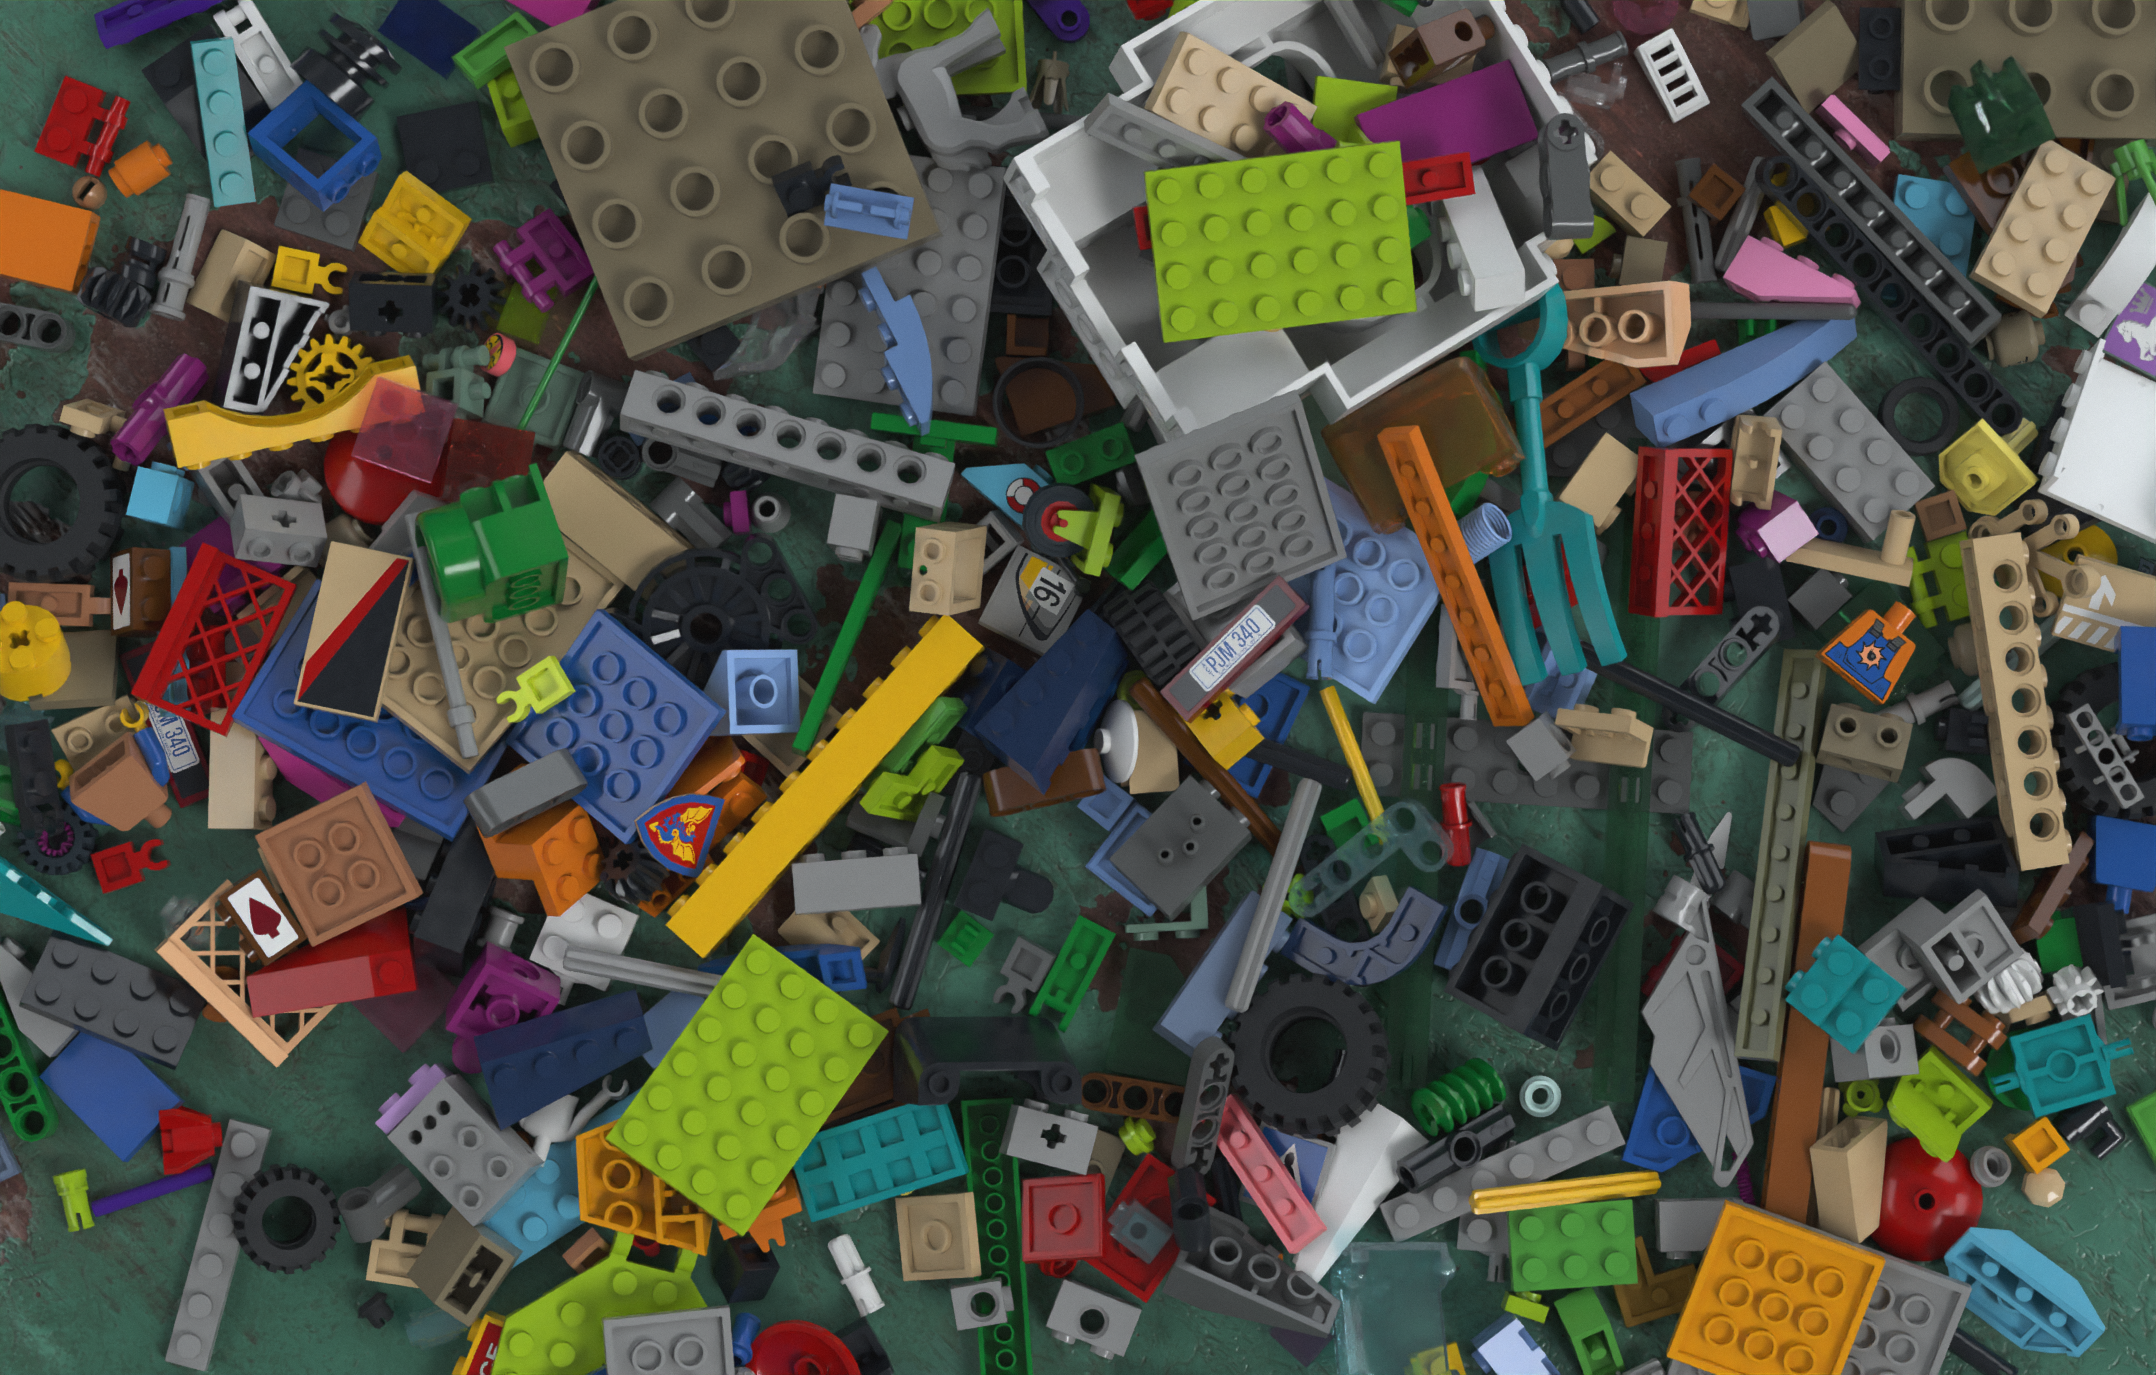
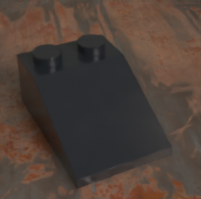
M210 24L141 70L206 162L190 41L222 38L219 32ZM236 58L249 156L251 159L255 154L253 153L248 132L271 112V109Z
M1006 188L990 312L1052 315L1053 294L1036 269L1047 249L1009 188Z

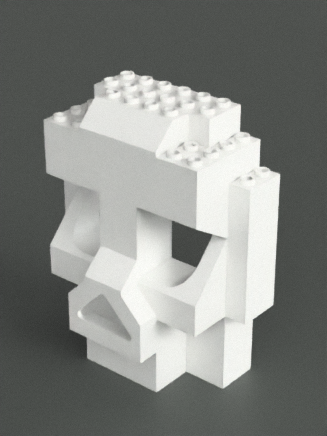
M1199 0L1121 45L1109 66L1110 72L1124 92L1119 98L1144 109L1180 31L1190 33L1251 69L1271 55L1280 56L1291 63L1302 74L1313 91L1315 76L1389 85L1379 82L1382 63L1375 70L1362 66L1324 0ZM1353 0L1384 54L1388 35L1397 24L1417 28L1464 8L1469 9L1474 18L1482 14L1487 15L1494 25L1495 35L1493 38L1486 40V46L1475 54L1472 72L1509 59L1538 133L1556 115L1561 113L1573 114L1568 101L1563 96H1558L1550 84L1551 77L1546 66L1540 60H1535L1528 49V39L1522 28L1517 24L1513 25L1506 14L1504 0H1434L1433 4L1429 7H1422L1418 4L1410 18L1379 0ZM1397 92L1396 100L1402 99L1412 94H1402ZM1086 115L1014 157L1003 177L1047 249L1036 269L1123 409L1141 400L1166 442L1295 389L1301 400L1312 394L1330 425L1539 300L1559 282L1556 277L1557 269L1549 255L1543 253L1556 240H1547L1544 234L1543 198L1539 186L1540 164L1538 144L1509 161L1504 152L1481 164L1525 269V303L1474 311L1469 296H1462L1460 292L1458 269H1451L1449 265L1447 242H1440L1436 227L1437 218L1436 216L1429 215L1425 202L1413 204L1414 208L1419 207L1427 216L1430 222L1429 230L1432 233L1422 246L1414 250L1423 273V285L1415 290L1416 312L1288 327L1277 332L1256 331L1164 343L1161 334L1154 267L1137 260L1141 250L1138 249L1132 211L1134 206L1147 204L1143 171L1156 170L1159 166L1085 133L1084 120L1088 117ZM1559 129L1554 132L1555 137L1562 138L1563 144L1568 140L1567 136L1559 134ZM1584 132L1586 158L1590 167L1597 160L1594 154L1596 150L1592 139Z

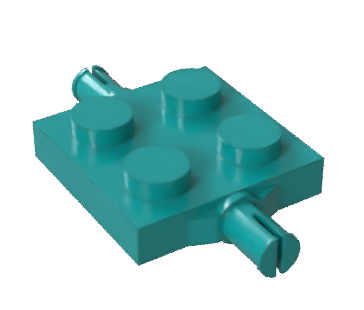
M2087 1014L2009 1037L2008 1042L2014 1057V1072L1994 1078L1991 1077V1083L1996 1085L2006 1081L2009 1082L1994 1087L1996 1095L2020 1087V1090L2027 1097L2033 1118H2038L2115 1095L2116 1091L2110 1076V1061L2133 1055L2134 1051L2133 1047L2116 1051L2118 1048L2131 1044L2128 1037L2105 1045L2096 1033L2091 1015Z

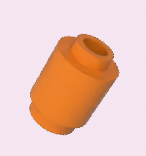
M146 140L114 161L115 166L108 170V173L126 198L134 193L139 196L171 175L168 166L173 161L159 142L153 146Z

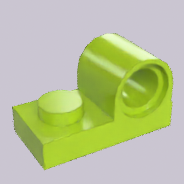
M511 66L489 81L487 85L502 131L510 147L513 148L540 138Z

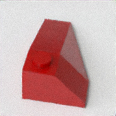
M403 908L385 912L314 947L308 944L247 976L253 1018L419 990L411 934L409 933L407 909Z

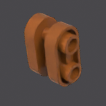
M1939 989L1930 1000L1939 1011L1932 1020L1920 1014L1913 1022V1030L1964 1070L1977 1077L1987 1065L1978 1054L1985 1045L1998 1051L2007 1039V1036L2002 1033L2006 1026L1987 1011L1980 1016L1969 1008V1005L1972 1003L1971 999L1967 998L1958 1005ZM1952 1020L1973 1034L1965 1045L1945 1031Z

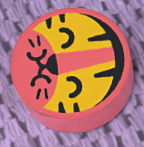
M495 333L484 343L490 353V362L488 365L480 366L482 371L498 377L505 374L512 366L516 356V344L512 338Z

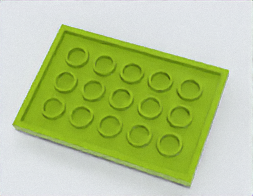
M1385 141L1143 171L1161 334L1164 343L1417 311L1400 141Z
M753 934L605 1140L737 1235L743 1237L889 1031Z

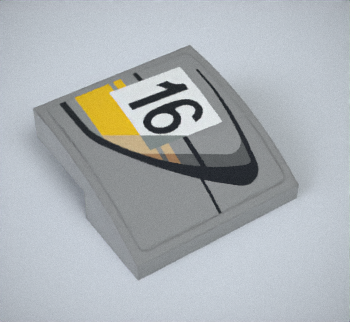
M1018 545L978 624L1043 656L1068 630L1084 597H1079L1074 593L1075 584L1061 566Z

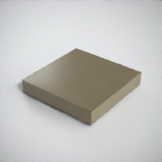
M1826 0L1765 53L1790 96L1808 114L1859 69V45L1837 6L1829 0Z
M111 629L64 632L63 635L70 651L71 672L65 683L54 693L45 697L42 694L30 696L29 704L32 711L115 705L120 637L111 636Z

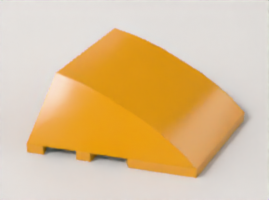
M619 1119L575 1136L581 1221L626 1234H634L652 1239L661 1244L687 1249L703 1256L707 1255L713 1217L605 1140Z

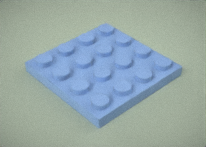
M1324 477L1347 558L1337 561L1335 567L1333 632L1337 633V642L1333 643V679L1371 703L1376 704L1442 597L1416 533ZM1310 573L1288 581L1290 586L1310 606ZM1309 608L1293 623L1303 638L1305 632L1309 631ZM1308 650L1299 656L1306 662H1308Z

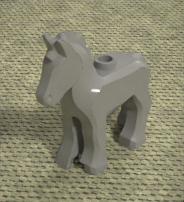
M989 8L980 13L973 20L971 26L962 34L946 39L936 46L894 54L882 59L878 57L882 34L878 26L866 24L859 29L886 99L898 98L903 106L896 110L906 131L914 128L924 149L932 156L934 162L939 167L946 170L969 171L970 166L983 170L985 166L992 165L988 152L1001 154L1009 148L1040 143V141L1050 137L1038 109L1034 110L1024 87L1014 91L1008 104L992 118L975 121L963 118L961 115L951 77L1006 53V49L999 38L1001 37L1000 31Z

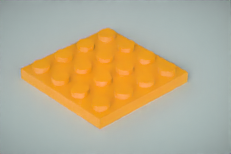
M1725 1200L1669 1342L1666 1356L1715 1375H1841L1886 1261L1883 1256Z

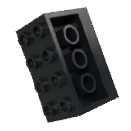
M1522 843L1519 851L1510 858L1507 865V873L1499 888L1491 894L1487 903V910L1480 924L1471 931L1467 941L1468 946L1460 961L1450 970L1444 992L1513 1030L1557 1051L1631 914L1635 903Z

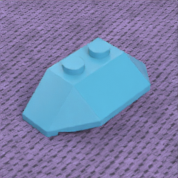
M1970 1227L1944 1255L1949 1277L1966 1282L1972 1287L1965 1307L2021 1349L2044 1353H2067V1356L2079 1358L2105 1331L2103 1322L2078 1280L2010 1230Z

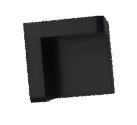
M753 1237L728 1239L713 1269V1274L728 1304L755 1301L765 1298L780 1269V1265L771 1247L768 1252H763Z

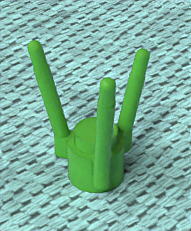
M2145 139L2131 142L2114 150L2117 162L2109 165L2113 177L2116 178L2117 207L2120 225L2123 227L2128 224L2124 175H2127L2129 181L2143 178L2156 206V183L2151 175L2153 172L2156 176V156L2153 149H2148Z

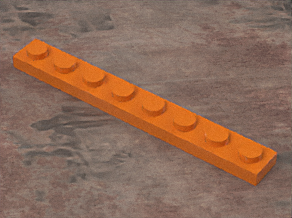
M1418 425L1385 428L1377 435L1378 441L1493 726H1526L1535 716Z

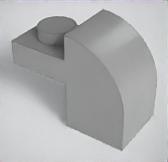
M1958 758L1937 759L1917 768L1928 782L1924 784L1919 780L1910 786L1901 795L1905 801L1897 809L1907 820H1915L1942 797L1960 819H1968L1997 795L1996 787L1971 762Z

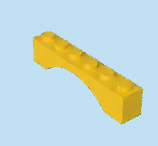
M410 355L368 364L360 375L337 395L317 406L296 413L275 416L245 415L220 408L205 400L163 409L178 468L186 466L188 470L205 468L211 464L212 460L226 457L232 461L242 460L250 457L252 451L268 448L270 451L286 450L293 446V442L309 439L311 442L326 441L333 438L334 433L350 430L353 433L372 430L375 424L390 420L394 424L406 423L416 418L415 415L425 413L416 366Z

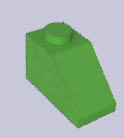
M1592 1287L1569 1293L1564 1298L1553 1302L1562 1328L1583 1375H1616L1615 1372L1626 1370L1611 1324Z

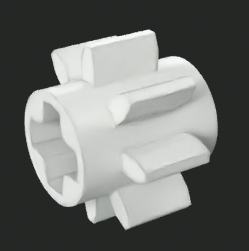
M2070 964L2053 974L2054 986L2048 988L2047 993L2061 1015L2069 1011L2071 1014L2081 1017V1015H2085L2097 1007L2096 995L2103 993L2104 990L2089 966L2081 970Z

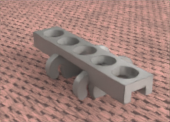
M2088 703L2067 714L2066 717L2083 743L2082 746L2080 745L2074 749L2075 752L2079 754L2088 749L2103 774L2093 779L2095 785L2105 781L2122 809H2126L2145 798L2124 764L2127 760L2130 763L2136 761L2134 756L2139 753L2138 749L2131 751L2123 736L2116 734L2115 726L2110 728L2112 733L2107 735ZM2081 712L2085 713L2091 723L2087 728L2080 727L2077 722V716ZM2095 730L2097 735L2088 740L2089 732ZM2112 739L2115 740L2124 756L2120 757L2111 742ZM2103 748H2108L2113 752V760L2110 764H2103L2099 761L2098 754ZM2120 772L2123 780L2118 783L2114 782L2111 776ZM2128 784L2134 794V798L2129 801L2124 800L2120 793L2121 787Z

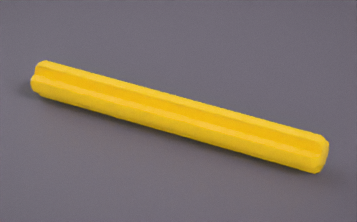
M1650 1169L1476 1189L1472 1191L1468 1200L1472 1213L1480 1215L1656 1194L1658 1189L1661 1188V1180L1659 1179L1658 1172Z

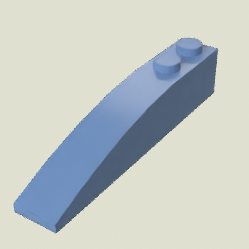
M1855 318L1851 320H1799L1630 393L1636 428L1656 447L1664 448L1759 405L1800 381L1857 337Z

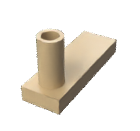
M1904 510L1891 511L1882 552L1813 538L1788 556L1785 561L1909 587L1913 572V558L1906 556L1916 516Z

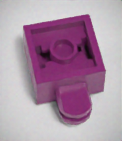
M487 941L446 1008L445 1029L458 1035L452 1044V1061L455 1066L462 1072L470 1074L480 1073L482 1069L474 1036L551 1014L560 1001V977Z

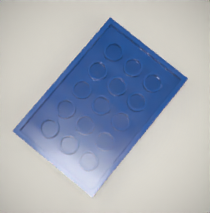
M316 579L232 715L234 722L351 787L366 781L375 800L453 842L469 815L463 800L470 793L487 784L509 747L504 741L517 723L510 725L469 775L383 707H381L378 723L295 706L294 699L306 652L305 644L309 639L322 582Z

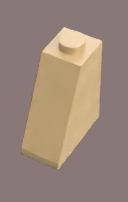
M1858 1115L1855 1117L1848 1116L1810 1147L1820 1228L1822 1231L1861 1244L1864 1239L1879 1227L1888 1130L1887 1119Z

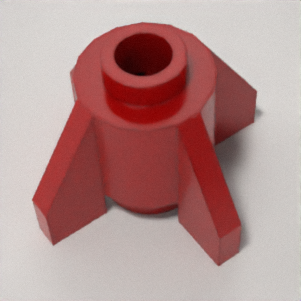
M182 1105L178 1109L159 1110L164 1175L183 1173L206 1158L215 1156V1147H223L221 1122H213L212 1114H204Z

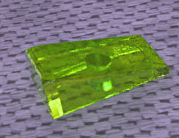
M534 258L525 263V266L535 278L544 273ZM515 280L496 330L538 346L551 309L541 313L534 303H528L521 294L522 287ZM556 286L546 292L553 302L558 291Z

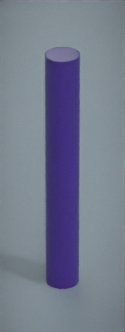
M209 1162L188 1169L183 1173L173 1174L92 1201V1210L95 1217H100L214 1179L215 1171Z

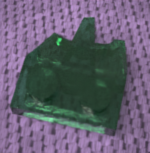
M2012 55L2003 61L2002 70L1998 73L1992 72L1981 59L1978 60L1970 68L1973 85L1967 88L1959 84L1952 85L1947 106L1979 174L2056 138L2044 107L2026 70Z

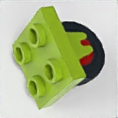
M1091 482L1088 494L1086 495L1082 489L1069 483H1052L1039 488L1029 497L1023 510L1022 526L1027 539L1038 551L1050 557L1071 556L1070 561L1083 573L1100 577L1102 567L1107 568L1112 558L1113 544L1109 543L1113 527L1118 528L1121 523L1124 504L1120 503L1121 496L1107 485Z

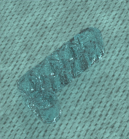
M1412 798L1402 799L1386 809L1299 880L1290 890L1288 896L1289 905L1296 914L1303 917H1313L1319 914L1400 848L1417 868L1425 872H1435L1452 859L1454 853L1453 843L1423 804ZM1400 808H1406L1413 812L1416 820L1413 829H1404L1397 823L1396 814ZM1368 834H1374L1381 838L1384 847L1381 855H1373L1366 850L1364 841ZM1426 841H1434L1440 845L1442 857L1439 862H1432L1425 858L1422 848ZM1336 860H1342L1349 864L1352 872L1349 881H1342L1335 877L1333 865ZM1323 882L1328 888L1317 895L1313 902L1307 904L1303 900V897L1307 894L1306 891L1312 890Z

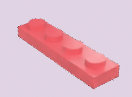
M1235 1094L1228 1095L1226 1097L1217 1146L1288 1252L1296 1254L1325 1232L1327 1227L1239 1097Z

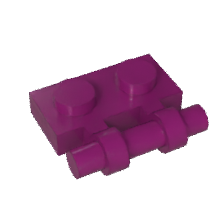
M551 208L516 229V236L522 245L513 250L506 240H502L493 248V251L501 260L499 262L500 267L507 275H513L522 287L521 294L528 303H534L541 313L547 312L554 305L553 300L546 293L549 289L556 286L563 297L566 298L592 281L595 276L588 256ZM532 258L535 259L544 271V273L536 278L525 266V263Z

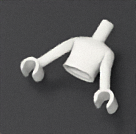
M606 1076L602 1083L603 1089L578 1112L574 1120L573 1115L579 1098L566 1095L518 1121L519 1125L526 1132L535 1137L532 1150L544 1161L540 1167H544L551 1142L573 1141L576 1138L575 1136L580 1134L588 1121L609 1099L621 1100L627 1096L629 1092L628 1081L625 1079L622 1089L619 1092L613 1093L609 1091L612 1076Z

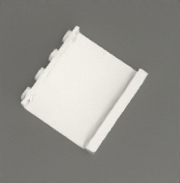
M2100 338L2089 351L2084 349L2075 363L2074 372L2078 373L2076 383H2072L2064 395L2062 406L2067 409L2064 417L2058 419L2052 430L2050 440L2055 442L2052 452H2048L2039 467L2038 474L2042 475L2043 479L2038 492L2156 544V382L2103 359L2105 353L2102 351L2106 340Z

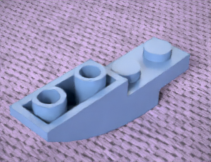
M875 266L861 273L863 288L859 289L858 293L868 312L875 310L881 324L877 325V330L887 348L894 346L883 352L885 367L880 368V371L890 391L897 389L904 402L899 404V408L909 427L916 425L921 436L930 431L933 412L932 368L926 334L911 296L908 295L898 301H894Z

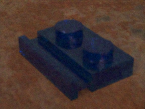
M399 0L378 29L382 36L445 80L449 78L456 68L451 57L470 45L476 36L478 37L481 33L477 27L438 0Z

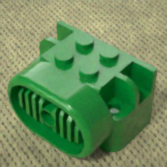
M537 463L528 465V475L526 476L522 474L514 475L502 481L500 479L492 481L491 486L486 488L474 487L460 493L457 502L420 512L416 516L417 548L421 546L427 547V565L435 591L441 598V611L438 614L442 621L453 623L482 614L485 623H494L563 602L569 556Z

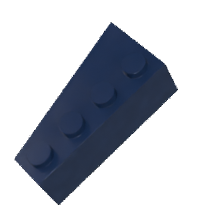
M1087 609L974 727L988 751L1043 795L1051 784L1049 779L1058 764L1062 766L1070 753L1068 747L1078 730H1083L1091 718L1089 712L1096 700L1103 697L1129 654L1117 631Z
M635 989L473 1037L500 1131L653 1049Z

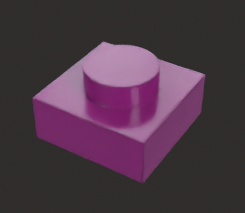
M746 490L730 492V502H723L725 526H733V533L736 536L751 535L752 522L750 518L749 493Z

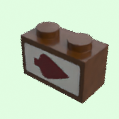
M131 547L110 554L111 636L152 638L159 635L171 610V550Z
M259 868L254 869L215 896L220 905L214 908L228 929L235 925L244 939L238 942L251 963L259 960L262 965L267 966L307 939L295 918Z

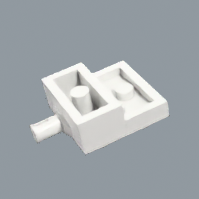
M586 893L560 917L547 916L529 960L550 968L560 977V992L562 987L563 990L558 1004L565 1006L574 983L588 984L607 992L614 980L565 970L563 968V959L567 946L624 956V950L639 918L638 914Z

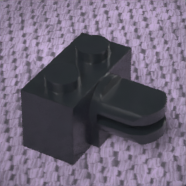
M985 829L954 906L993 921L1001 902L1031 914L1043 912L1052 903L1054 890L1052 883L1047 877L1017 864L1024 844Z

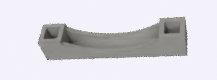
M1606 1105L1487 1157L1473 1167L1457 1170L1418 1194H1412L1407 1191L1384 1201L1379 1205V1210L1392 1240L1396 1244L1470 1212L1471 1206L1468 1199L1473 1190L1537 1183L1626 1143L1609 1105Z

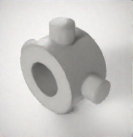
M344 305L342 310H336L331 315H325L324 321L328 322L330 329L334 332L335 340L340 341L342 336H347L353 332L350 331L349 306Z

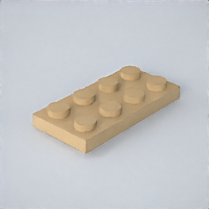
M1180 31L1144 109L1246 158L1287 154L1263 130L1265 125L1264 118L1272 108L1287 101L1296 106L1311 121L1317 106L1190 33Z
M2044 137L2038 143L1969 277L2041 319L2048 312L2116 178Z

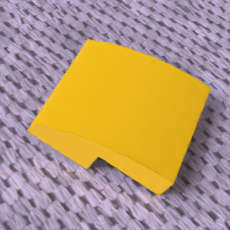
M406 170L398 176L382 207L373 213L358 243L397 272L438 274L460 241L472 218Z

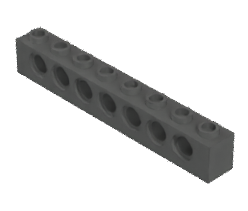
M1773 77L1767 80L1741 105L1742 114L1781 155L1790 157L1798 163L1969 350L2001 322L2002 315Z

